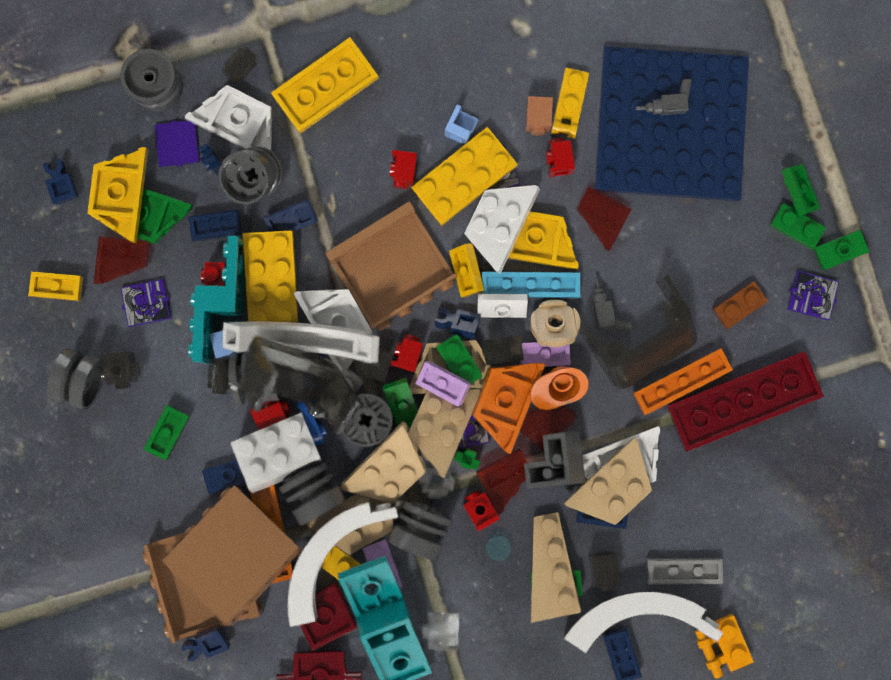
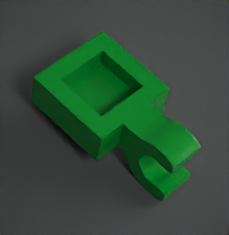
M464 448L462 452L457 450L453 459L460 463L461 467L468 470L470 468L477 470L480 464V460L476 459L477 452L469 448Z

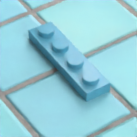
M482 272L484 291L481 294H527L528 298H580V273L501 272L499 274L497 272Z

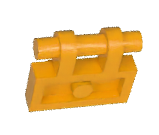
M733 614L715 620L719 624L718 630L723 632L718 642L699 630H695L698 638L696 640L699 649L703 650L706 657L705 664L708 670H711L715 679L724 675L720 666L725 663L728 670L732 672L754 662ZM716 642L721 651V654L717 656L711 646Z

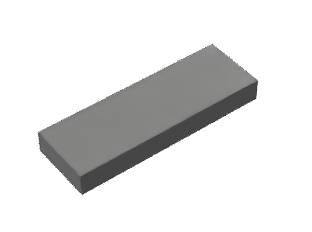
M646 558L648 585L723 584L722 558Z

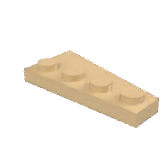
M559 513L536 516L533 518L530 623L581 612Z

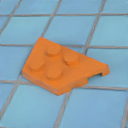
M537 362L489 368L472 412L474 418L501 448L509 454L512 452L530 406L531 388L536 380L541 377L545 364Z

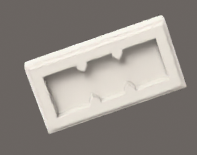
M478 294L477 314H481V317L526 318L528 296L527 294Z

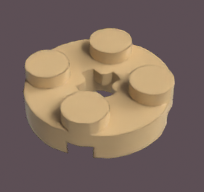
M562 300L545 301L531 315V332L536 338L537 343L541 346L562 347L572 344L576 340L580 329L579 313L574 307L572 309ZM554 319L557 320V323H562L559 327H553L550 324Z

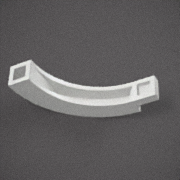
M228 322L223 324L222 348L236 352L264 350L316 352L374 363L378 362L379 336L370 335L367 331L320 324Z
M370 501L356 505L335 516L312 537L297 561L289 586L288 616L290 627L314 622L318 618L315 596L316 582L322 563L332 547L355 529L368 524L398 518L397 506L391 507L389 502L376 505V510L372 511Z
M637 592L614 597L592 608L571 627L564 639L586 653L593 642L607 628L623 619L643 614H661L675 617L717 642L723 632L718 630L719 624L708 617H705L704 620L701 619L706 609L694 602L670 594Z

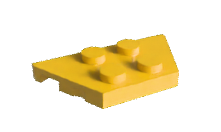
M146 147L138 148L136 152L127 155L122 154L114 157L111 161H102L93 166L87 214L133 243H137L148 157V149Z
M530 211L508 259L578 270L579 266L572 249L571 239L567 233L564 217Z

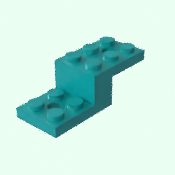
M228 236V243H224L223 255L224 258H227V268L222 270V281L226 283V286L195 285V292L191 293V306L194 307V317L190 318L189 328L190 332H193V342L189 343L188 354L189 357H192V362L212 364L213 346L209 334L214 333V316H244L243 240L238 236Z
M386 555L338 573L339 582L356 616L360 639L379 679L415 680L431 674V666L415 632L409 607ZM370 583L377 584V586L373 589L365 588V586ZM399 658H404V659H406V660H405L404 662H402V663H396V662H394L395 660H397V659H399Z

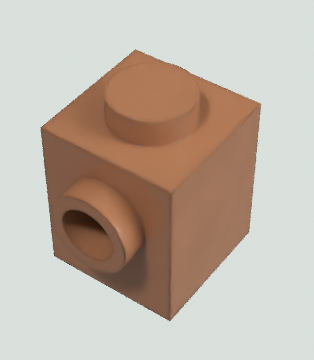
M528 96L525 132H531V135L542 136L550 132L552 127L553 97Z

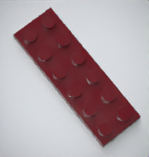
M802 351L669 404L666 407L684 451L688 452L823 398L824 395L806 352Z

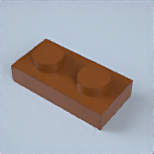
M753 281L713 308L712 311L724 328L729 329L767 303L768 300Z

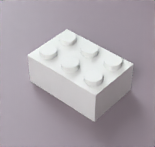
M302 413L230 442L247 486L252 493L291 478L310 466L322 464Z

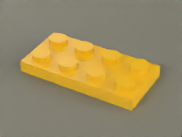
M349 37L272 91L271 94L301 134L378 80L379 76Z
M486 127L412 186L411 189L438 223L443 226L480 197L485 190L491 188L515 169L518 164L490 129Z
M293 231L243 233L248 322L299 323L298 301L294 295L297 292Z

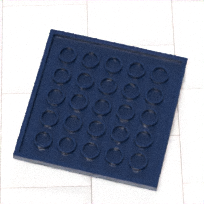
M604 46L594 191L740 201L742 197L749 57ZM692 79L688 99L689 110L685 114L653 115L652 112L648 113L646 110H636V107L645 106L652 100L660 99L662 95L679 94L681 81Z

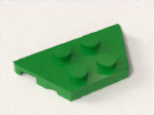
M143 189L137 239L156 245L193 209V205Z

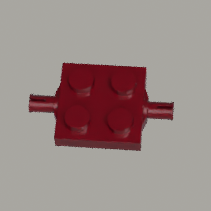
M345 650L294 652L292 672L289 674H276L277 680H363L362 671L347 672Z

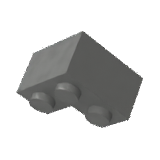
M579 432L543 435L546 461L524 464L527 489L586 483Z

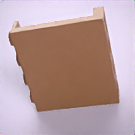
M410 201L325 253L345 286L349 289L373 331L377 328L379 331H382L392 324L390 320L398 315L400 318L405 317L413 311L411 307L420 302L421 305L426 304L434 298L432 294L441 289L442 292L450 289L455 285L453 281L457 278L416 215Z
M235 485L222 492L219 497L221 500L214 507L210 506L204 511L201 516L203 519L197 525H192L185 531L183 540L179 544L172 545L167 550L166 557L162 561L227 626H233L303 550Z
M184 533L144 545L145 550L143 551L144 562L146 565H149L152 574L150 575L151 586L153 589H156L158 594L157 607L160 614L163 613L165 618L164 632L166 637L171 639L172 644L218 624L220 627L225 626L162 562L166 557L167 550L172 545L179 544L183 540ZM259 597L237 621L261 616L263 608Z

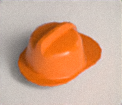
M557 366L548 374L536 380L530 391L531 400L536 407L544 410L555 409L575 402L586 394L588 379L585 373L579 369Z

